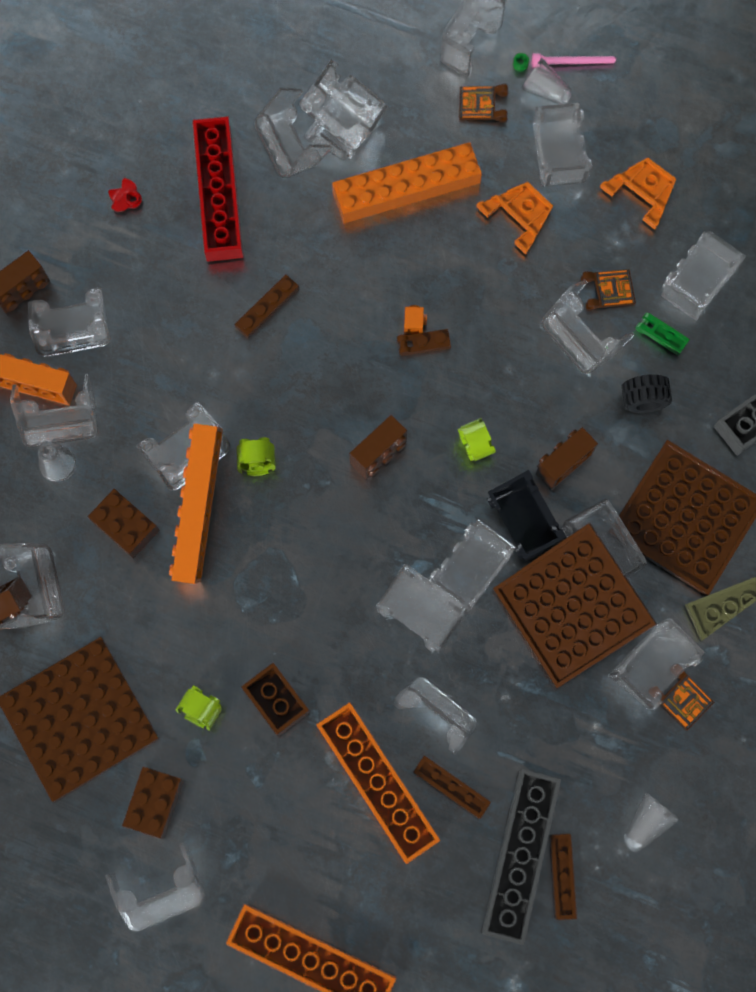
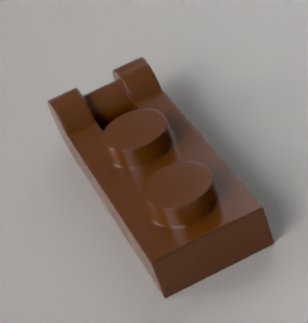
M448 329L397 336L401 356L451 349ZM412 342L413 347H408L407 343Z

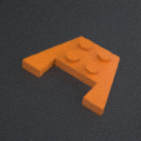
M646 158L631 166L627 171L615 175L608 181L602 182L600 188L613 197L623 185L629 187L653 206L642 220L653 229H656L676 178L650 158Z
M529 182L511 188L501 195L492 196L489 200L477 203V208L487 218L500 207H503L526 229L514 243L525 255L529 252L553 209V205Z

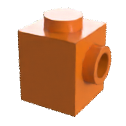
M418 305L405 307L404 334L423 333V325H427V314H424V307Z

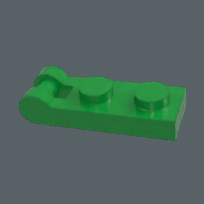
M648 312L643 315V320L635 327L639 333L647 335L677 356L680 355L690 340ZM648 324H652L653 328H649Z

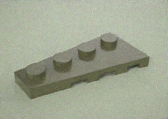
M756 577L685 605L700 641H703L729 620L756 602Z

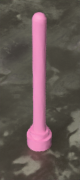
M540 53L532 54V68H540L544 64H613L616 62V57L614 56L544 57Z

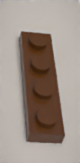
M285 274L234 324L235 327L249 338L299 290V285Z
M425 755L413 771L415 775L478 819H481L491 804L488 799Z
M571 834L550 835L555 920L577 919Z

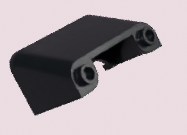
M529 470L488 491L489 498H487L491 508H496L514 540L517 546L514 550L519 559L524 558L525 561L547 552L567 538L563 529H559L558 522H556L539 492V488L535 484Z

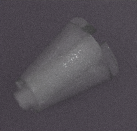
M543 58L539 60L521 88L524 91L560 105L563 102L566 104L572 96L570 93L571 88Z
M45 442L40 445L38 449V467L43 477L49 481L56 482L65 481L73 475L77 465L76 457L68 447L52 442Z
M646 793L624 836L626 840L624 844L632 851L636 849L641 851L676 824L679 819L668 808L661 805L658 800Z

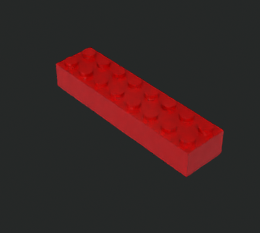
M229 117L193 120L206 260L208 262L243 258Z

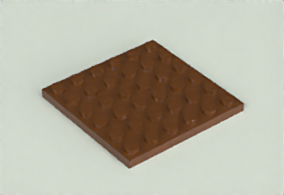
M667 440L607 534L708 596L756 519V493Z
M588 523L493 588L556 688L564 685L657 625L591 523Z
M102 637L92 641L0 696V707L53 803L159 740L158 735Z

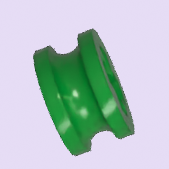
M518 53L514 56L513 67L517 71H525L529 65V57L525 53Z

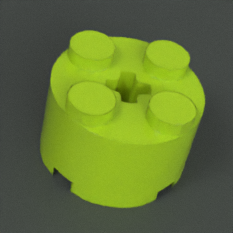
M482 418L462 425L457 429L462 444L465 445L470 462L496 453Z
M261 437L258 440H239V445L236 447L237 471L242 474V471H245L249 476H261L269 474L268 470L270 469L272 471L276 469L275 447L269 438Z
M192 686L191 689L186 691L175 710L179 714L181 711L186 714L184 718L203 729L206 725L207 730H210L222 711V705L219 704L220 700L212 695L208 698L202 694L203 691Z

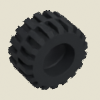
M656 374L641 375L625 381L621 386L624 408L630 412H653L661 410L672 403L670 381L666 376Z

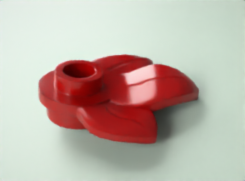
M123 178L122 188L108 190L110 198L114 201L111 209L122 212L128 208H137L142 203V197L137 192L136 184L129 179Z

